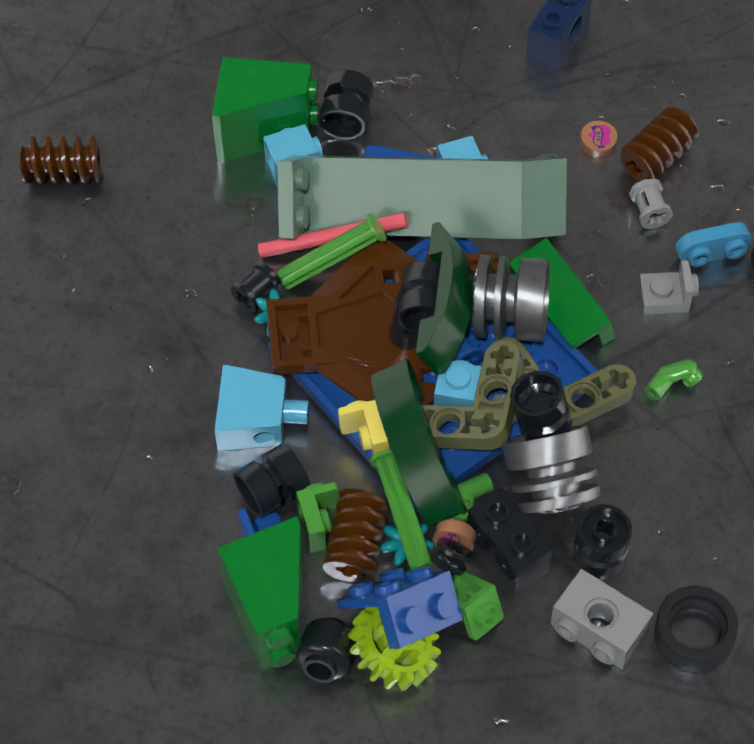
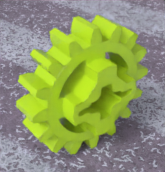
M366 607L352 621L355 627L348 633V637L356 641V643L350 649V654L361 656L362 660L357 667L359 670L368 667L372 671L369 679L372 682L381 677L384 679L386 689H390L397 682L400 689L405 691L412 684L416 687L420 685L437 667V663L434 660L441 654V650L432 646L439 638L437 633H433L403 648L389 649L378 607Z

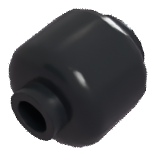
M333 617L319 618L307 624L296 653V658L299 666L310 679L327 683L341 679L348 673L354 654H350V649L356 641L348 637V633L352 629L342 620Z

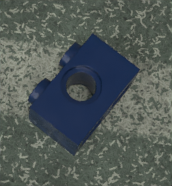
M547 0L528 29L526 57L559 70L590 21L592 0Z

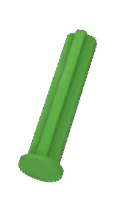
M372 213L368 214L367 220L280 268L277 274L281 279L282 285L287 289H291L377 240L380 242L386 241L385 231L377 217Z
M391 449L381 451L373 455L369 461L372 467H377L408 564L411 570L423 566H431L430 553L409 490L403 480Z

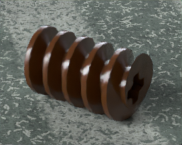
M676 107L665 108L649 125H646L640 133L636 134L631 139V142H628L621 148L620 157L625 171L637 183L645 179L658 178L664 173V169H668L673 165V160H678L683 155V151L686 152L692 147V140L697 139L699 136L697 125L682 109Z
M31 136L28 147H21L20 170L22 181L24 184H29L33 176H35L36 181L39 184H43L49 175L51 181L54 184H58L61 182L64 174L66 181L69 184H73L79 174L81 181L84 184H88L94 174L96 181L99 183L101 174L100 150L95 136H91L87 147H83L80 136H76L73 147L68 146L65 136H61L58 147L53 146L50 136H46L43 147H39L36 137Z
M348 488L340 491V499L336 504L337 513L333 517V528L329 534L330 542L326 547V558L322 564L323 570L328 575L344 582H357L363 579V574L373 573L376 570L377 565L373 558L378 557L380 554V549L376 544L383 540V533L379 529H383L386 526V518L383 515L388 513L390 508L386 500L362 489Z

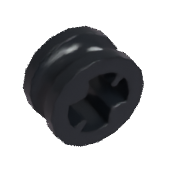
M440 538L437 542L439 550L432 552L430 556L432 563L443 571L450 570L451 574L462 576L466 571L464 563L471 561L473 553L457 541Z

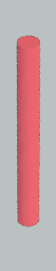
M405 212L377 218L385 232L408 227V219ZM364 221L300 234L294 239L281 238L258 244V251L260 257L265 258L321 246Z

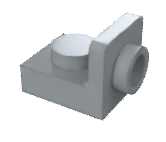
M689 260L680 261L678 272L640 274L638 284L643 314L689 312L692 297L698 296L697 274H691Z

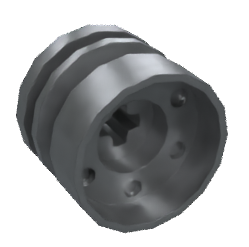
M480 255L477 270L473 276L471 316L474 324L475 338H486L489 323L494 321L495 339H502L507 322H514L517 341L544 342L550 289L549 259L523 257L519 265L518 274L512 275L510 274L507 256L500 257L496 274L493 273L492 255Z
M575 425L571 427L569 432L526 441L521 436L502 444L507 470L527 471L528 478L522 479L511 486L513 493L531 492L532 494L514 502L522 514L563 512L577 508L583 503L602 495L600 484L580 483V481L595 477L598 474L597 468L577 467L576 460L586 457L593 452L587 425Z

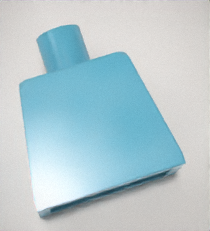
M223 365L215 423L218 451L278 446L283 443L285 423L308 425L309 401L287 399V385L284 377Z

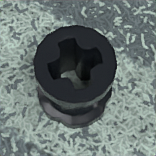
M261 261L253 265V272L241 283L237 282L231 286V293L234 299L247 311L253 313L260 308L256 303L257 298H265L272 289L278 290L282 286L278 274L269 265Z

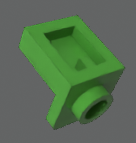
M335 482L329 484L314 483L304 488V490L296 491L297 513L310 553L326 549V533L331 531L327 511L336 509V504L339 500V490Z
M467 572L462 576L453 575L452 580L468 636L478 640L504 618L496 587L494 584Z

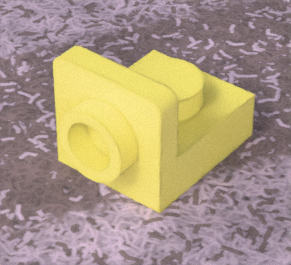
M362 400L354 401L338 409L341 434L359 432L363 451L371 450L373 456L381 451L390 449L375 400L367 402Z

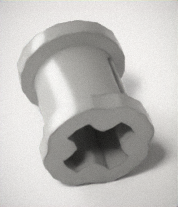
M657 179L642 180L632 186L629 193L632 202L637 204L641 213L639 216L640 224L646 229L659 228L668 223L673 217L671 207L665 204L662 197V184Z

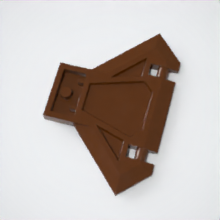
M387 239L384 242L377 240L353 254L310 297L267 299L266 312L273 374L318 372L356 400L367 402L375 400L371 375L408 359L423 395V398H420V402L422 405H430L434 401L436 383L423 382L422 374L433 371L416 354V348L411 350L401 349L393 344L389 337V328L395 301L402 285L403 273L405 268L411 263L418 262L417 259ZM392 278L393 283H384V279Z

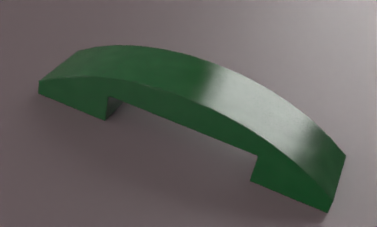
M437 222L432 224L428 253L434 262L441 263L435 313L432 317L420 320L416 354L436 375L444 374L451 364L464 338L473 302V278L465 252L441 223Z
M405 359L371 375L373 393L388 443L409 493L426 525L431 527L440 521L466 512L467 510L453 473L446 470L420 402V398H423L410 361Z

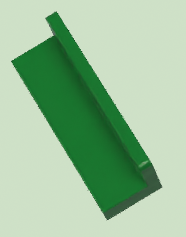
M545 238L510 261V267L517 275L523 257L549 259L548 319L570 348L575 349L594 336L602 346L615 339L610 319L548 238Z

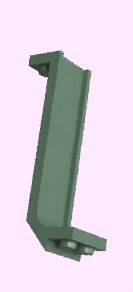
M541 154L533 159L521 160L293 155L277 161L279 238L294 239L300 234L367 220V215L370 213L378 218L405 212L407 215L408 227L385 232L387 236L431 237L432 224L440 222L448 233L456 238L530 239L566 235L567 158H558V154Z

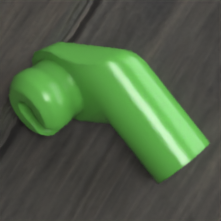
M690 359L663 365L644 387V393L650 399L659 401L673 383L682 380L687 387L695 386L702 379L703 373L697 368V363Z
M486 472L457 484L467 511L450 519L467 521L468 509L474 506L475 498L494 490L493 483Z

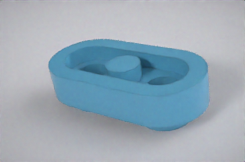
M734 222L687 233L676 242L675 249L680 261L689 260L691 266L699 267L710 261L724 258L736 259L743 256L752 245L753 239L746 224Z

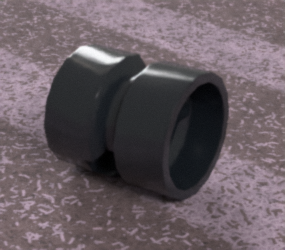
M347 69L337 70L328 76L324 90V101L322 102L319 115V126L326 134L337 139L349 140L355 139L364 133L373 91V84L367 76L355 70Z
M414 262L407 266L403 273L401 288L403 295L400 299L397 319L399 325L413 335L418 336L421 319L434 316L441 264L439 262Z
M533 371L517 379L511 388L510 399L521 434L526 441L571 431L573 423L562 382L556 375L547 371Z
M284 443L263 454L262 463L259 464L252 461L233 473V479L239 493L251 511L259 518L280 507L281 498L284 497L291 500L296 497V491L304 490V488L310 485L308 475L300 460Z
M599 504L583 512L578 521L573 558L579 569H583L597 579L614 577L622 571L627 561L632 538V524L629 517L621 509L613 505Z

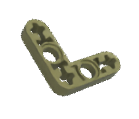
M503 337L495 341L507 340L517 344L524 361L522 376L529 372L541 371L524 345L517 341V339ZM504 358L502 363H498L501 374L505 375L503 367L505 360L507 358ZM613 364L563 387L573 421L572 426L582 425L630 401L636 386L634 372L623 364ZM611 380L618 384L624 382V389H620L617 385L610 387ZM605 391V395H604V399H603L601 393ZM578 394H586L593 399L594 404L588 408H579L573 404L572 398Z
M503 340L497 341L487 348L484 354L473 407L422 405L438 448L494 450L507 442L514 417V409L510 399L511 388L517 379L522 376L524 361L517 344L512 341ZM504 357H510L511 359L505 360L503 367L505 375L501 374L498 363H502ZM503 388L508 391L506 396L499 401L486 399L488 393L493 389ZM454 420L460 423L459 428L451 434L439 432L440 427L447 421ZM492 424H495V425H496V427H492V428L490 429V432H489V433H486V434L483 433V431L488 430L489 425H492Z

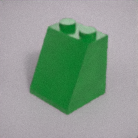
M222 58L212 111L217 162H227L264 152L263 137L280 132L285 128H294L305 124L310 133L311 126L318 125L320 105L319 103H313L317 102L318 80L312 79L311 64Z
M297 516L217 548L224 588L262 670L271 666L279 668L292 662L296 657L302 639L304 561L301 527Z

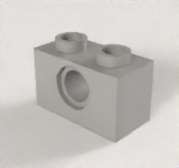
M580 569L553 606L551 625L554 626L556 632L564 639L571 642L578 641L589 648L594 657L602 663L608 665L613 663L623 670L649 633L654 613L583 569ZM602 618L609 625L599 627L592 624L590 619Z

